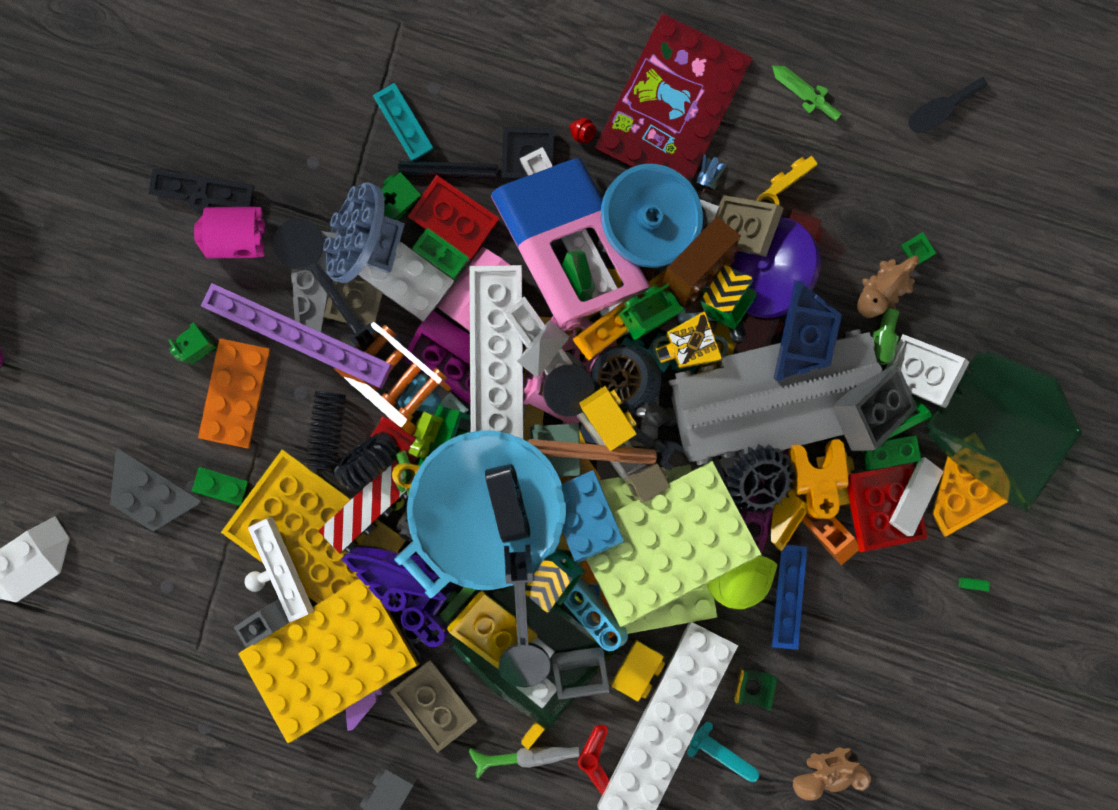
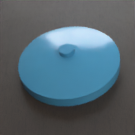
M642 164L624 171L610 184L601 205V223L608 242L621 257L638 266L659 268L670 265L701 233L703 211L697 192L684 176L663 165Z

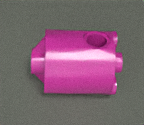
M262 207L204 208L203 215L194 225L195 243L206 259L264 257L265 248L261 234H265V219H262Z

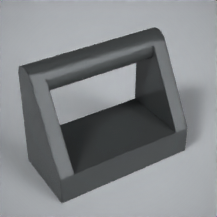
M602 647L551 654L558 700L610 693L606 655ZM600 665L603 683L563 689L561 671Z

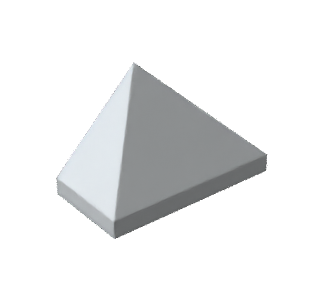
M549 320L517 362L538 378L569 339V336Z

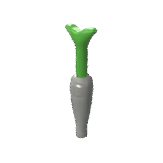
M525 747L514 754L494 756L484 755L472 748L469 750L471 758L477 765L475 772L477 779L491 766L518 764L521 767H535L568 758L580 757L579 747H530L529 750Z

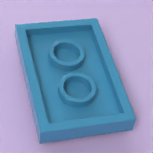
M594 470L562 484L564 501L566 502V517L562 531L576 563L625 542Z

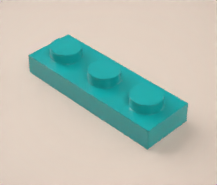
M395 83L373 95L411 161H415L434 150Z

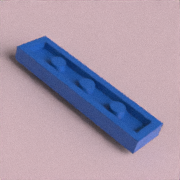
M786 545L780 551L771 647L798 650L807 547Z

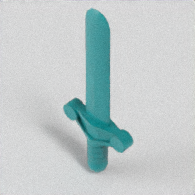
M706 722L699 730L695 731L687 750L689 757L695 756L700 748L747 781L756 782L759 779V771L708 736L713 729L711 722Z

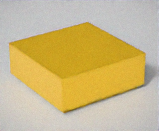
M539 721L535 722L522 738L521 744L529 750L544 731L545 726Z

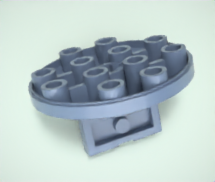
M369 182L363 183L358 187L353 186L339 213H334L331 218V233H338L336 239L327 237L323 250L327 252L326 273L334 281L340 283L350 282L361 272L365 265L386 273L392 270L396 248L400 242L405 223L384 216V195L379 186Z

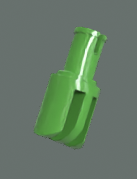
M887 308L883 313L880 329L873 333L875 344L873 348L877 363L880 366L893 362L899 340L895 329L900 312L891 308Z

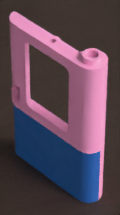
M581 158L566 161L507 183L492 192L491 198L560 329L573 330L581 324L580 320L583 317L643 294L651 288L641 268L621 257L608 242L601 223L603 198ZM591 227L596 231L624 286L588 301L581 302L555 256L550 243Z

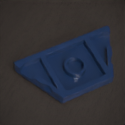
M797 280L794 281L773 378L778 381L796 374L808 373L816 368L821 369L831 366L842 316L841 313L828 305L820 296L813 293L805 284Z

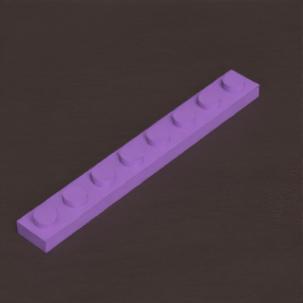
M211 283L201 304L202 307L381 389L393 366Z

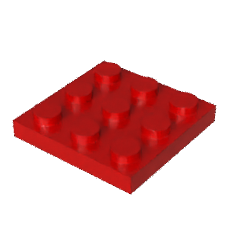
M913 463L848 475L847 491L859 552L928 539L923 516L913 536H906L889 523L914 472Z

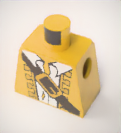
M705 312L668 331L666 336L669 344L655 348L660 363L675 358L678 368L718 362L722 359Z

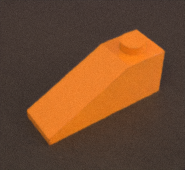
M820 504V509L826 508L823 504ZM807 511L802 519V523L840 565H843L859 551L856 539L835 517L818 519L812 517Z

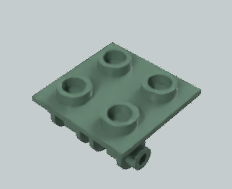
M579 423L548 426L533 425V427H530L531 439L580 443ZM546 456L559 477L581 476L580 459Z

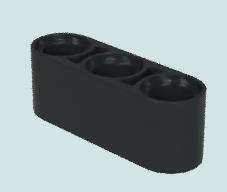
M507 464L486 469V484L502 542L509 543L530 538V525L514 465Z

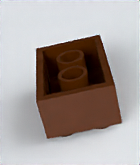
M717 216L667 267L661 287L669 284L664 292L669 290L683 309L689 303L695 304L703 294L701 291L706 286L710 287L724 265L730 267L734 263V255L740 248L738 243L741 235Z

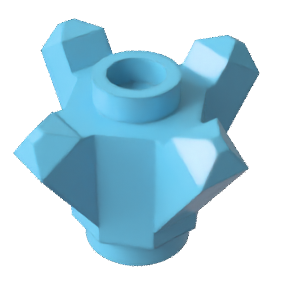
M417 374L403 390V395L398 400L400 408L404 409L429 380L427 374ZM433 390L418 407L417 411L433 414L441 403V397Z

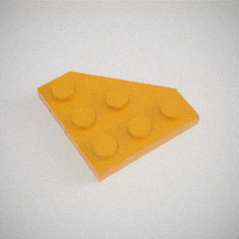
M975 432L950 445L932 510V516L944 536L950 535L1013 499Z

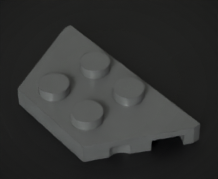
M120 448L116 450L110 505L154 532L201 504L202 500Z

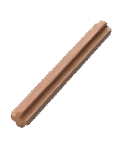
M536 439L528 440L530 444L535 446L545 456L654 465L657 459V453L652 449L616 447L609 451L606 445Z

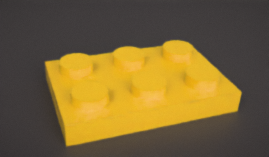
M483 590L476 595L447 627L450 634L496 668H498L499 658L503 651L518 642L516 616ZM527 625L528 642L532 643L538 634Z

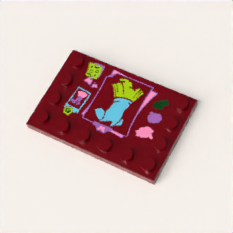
M662 13L594 150L631 168L642 164H658L669 167L680 173L691 183L703 159V155L706 153L753 57Z

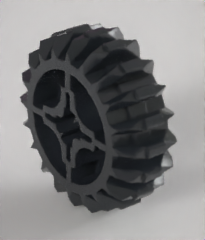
M380 432L348 452L342 458V461L338 463L334 475L346 490H358L386 471L397 459L396 454L400 452V448L397 446L394 438L390 437L388 433Z
M758 444L756 450L748 446V453L739 452L740 459L732 460L734 467L727 468L729 476L725 480L728 485L726 488L734 503H737L741 509H748L752 513L756 510L764 513L766 507L773 511L774 504L782 505L781 499L783 497L789 498L787 490L794 489L792 481L796 480L793 473L795 471L794 465L781 449H774L769 444L765 448ZM757 474H759L760 477L764 480V483L760 481V479L757 477Z

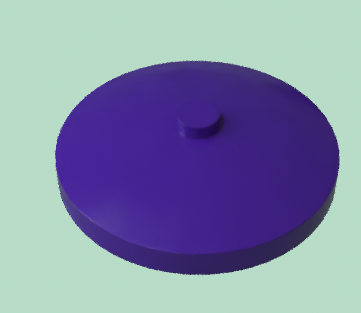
M780 217L767 256L738 251L734 255L735 261L730 267L752 277L753 282L749 288L756 291L757 296L746 313L758 318H775L788 313L795 280L805 284L811 291L813 290L819 276L821 258L819 247L812 234L796 221Z

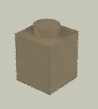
M647 464L624 478L635 500H639L642 503L670 487L667 482L669 478L667 472L658 464Z

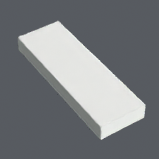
M921 458L889 523L906 536H913L944 471L927 458Z

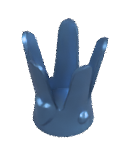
M705 154L703 155L702 170L696 183L704 187L702 194L705 193L706 188L715 190L719 177L729 163H721L717 167V157H714L711 161L710 158H706Z

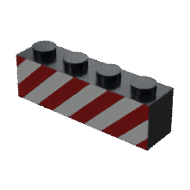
M396 461L379 477L366 485L318 530L339 554H342L344 551L347 554L359 544L356 540L363 533L368 536L376 529L378 525L375 522L382 515L387 518L397 509L394 504L401 498L404 501L408 499L407 488H405L404 492L399 491L392 478L393 469L398 465Z

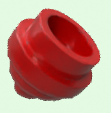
M580 118L569 125L571 135L578 143H589L595 136L596 126L587 118Z

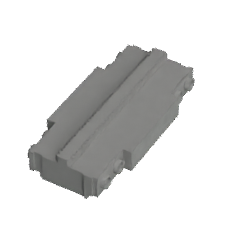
M860 329L846 332V338L836 339L831 366L821 369L816 368L801 375L789 376L781 381L773 379L781 343L722 357L720 361L716 362L717 369L714 364L700 368L701 373L691 375L690 370L675 374L676 379L669 381V385L673 389L671 400L682 445L685 448L683 451L688 462L696 461L697 465L711 462L712 457L721 455L722 459L737 456L736 451H738V456L739 452L747 454L748 446L756 450L758 444L764 448L769 444L774 449L784 450L791 448L795 444L804 445L844 435L832 406L845 393L882 372V367L876 360L873 348L875 344L873 337L870 336V332L861 334Z

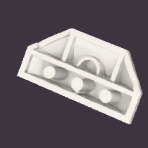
M56 516L24 532L0 549V599L18 602L61 573L70 536Z

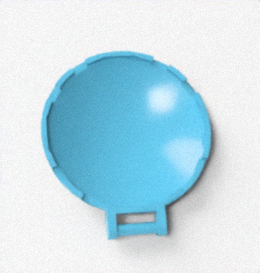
M484 430L468 432L446 441L424 460L414 476L407 502V520L413 542L394 560L399 566L402 564L426 590L425 594L430 599L450 581L460 586L477 590H495L513 586L514 584H506L504 546H509L510 552H524L525 545L530 544L532 573L534 574L546 556L554 553L559 544L563 525L565 524L566 502L564 501L562 484L557 472L546 456L535 446L520 437L501 431ZM513 464L517 473L531 536L527 539L503 543L499 535L486 484L485 470ZM417 552L440 577L436 582L433 583L410 558L413 553Z

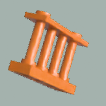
M373 322L372 327L380 335L367 348L365 353L375 356L384 344L389 341L396 347V350L385 362L393 365V369L405 355L413 362L409 369L391 390L382 396L377 393L379 387L335 367L334 369L398 426L412 435L417 429L411 422L412 414L438 384L447 392L450 391L451 387L444 382L447 377L437 368L431 371L393 339L396 334L386 325L380 328ZM422 369L431 378L404 409L401 407L398 411L393 407L396 404V398Z

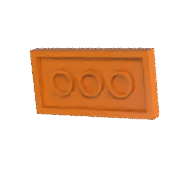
M219 338L198 435L199 439L250 449L271 349Z

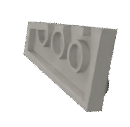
M320 231L323 237V245L327 237L336 239L338 233ZM323 250L317 263L331 281L330 276L326 273L327 252ZM309 268L292 269L295 321L322 333L328 295Z

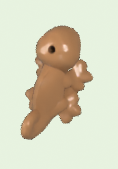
M916 255L912 256L898 265H895L896 261L894 259L888 262L881 261L878 275L862 280L864 288L857 303L858 312L863 317L873 318L883 314L887 308L896 310L895 303L899 302L898 296L913 292L912 285L915 280L910 278V275L918 264L919 257Z
M839 747L829 754L822 753L819 755L813 753L811 758L807 759V766L818 771L795 777L793 779V788L800 798L813 801L822 796L824 789L831 792H839L852 785L855 789L864 791L871 783V775L860 763L848 761L852 753L850 748L843 749Z

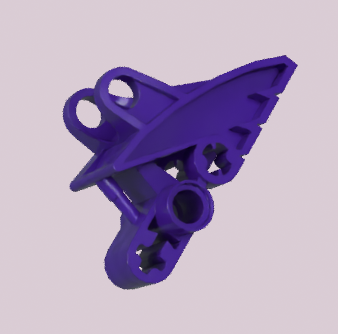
M358 545L342 558V561L353 572H357L355 575L366 586H370L368 589L378 599H383L381 603L387 609L394 612L403 611L401 623L407 630L413 631L429 647H437L442 644L449 631L447 623L437 612L455 589L451 582L432 597L437 599L433 606L431 599L425 594L426 590L402 564L399 566L394 560L400 553L376 546ZM420 555L410 556L433 583L440 578ZM392 597L397 601L395 604H392L390 601ZM429 619L431 622L424 627L423 625ZM437 629L440 633L433 636L431 632Z

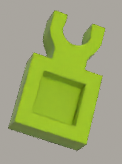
M423 412L422 417L416 423L417 429L414 434L416 440L408 453L426 459L429 445L431 442L434 443L443 418Z

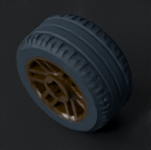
M617 345L605 350L595 360L596 362L593 364L590 375L594 383V391L596 392L604 386L607 387L609 392L615 390L623 402L619 405L623 413L629 411L630 414H635L637 409L641 408L643 404L648 403L650 406L655 401L659 388H661V373L656 360L651 354L638 347Z

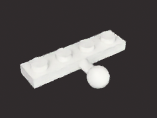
M273 517L248 527L267 571L262 573L257 571L250 572L245 578L246 588L252 592H258L263 589L265 582L271 580L289 622L314 612Z

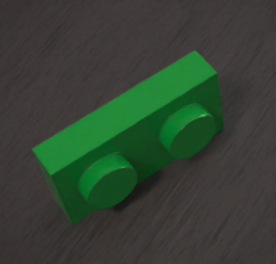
M199 467L192 492L241 506L249 481Z

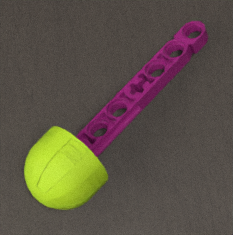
M788 449L782 450L788 456ZM767 507L764 513L757 511L752 513L748 509H742L741 516L746 526L749 523H755L759 527V534L753 537L762 554L772 523L773 511ZM760 555L708 582L707 587L711 595L726 607L745 609L754 606L768 594L777 569V563Z

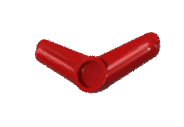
M603 724L594 727L578 759V766L581 770L585 771L602 795L610 781L599 760L608 732V727Z

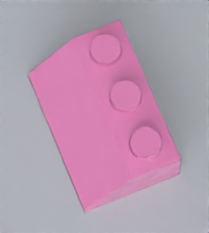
M484 247L479 250L436 306L469 333L470 266H511Z

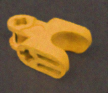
M834 439L827 443L825 447V461L818 469L809 463L804 447L795 444L788 449V457L794 465L795 471L793 473L796 477V480L792 481L794 485L793 492L796 495L805 494L807 511L814 518H833L839 511L837 490L846 489L848 486L845 448L839 439ZM825 503L826 508L820 509V504Z

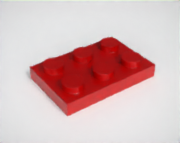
M437 175L408 215L410 220L425 230L429 228L468 256L470 261L500 220L495 214Z

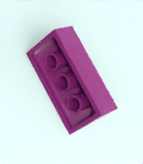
M432 311L419 326L407 350L431 371L437 368L447 377L444 382L451 387L450 392L471 405L470 335ZM404 355L402 360L411 366L413 362Z

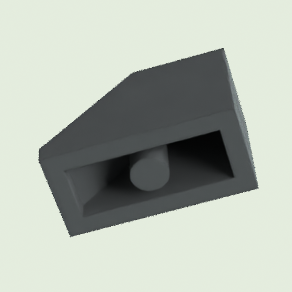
M278 599L233 628L244 646L248 648L290 622Z

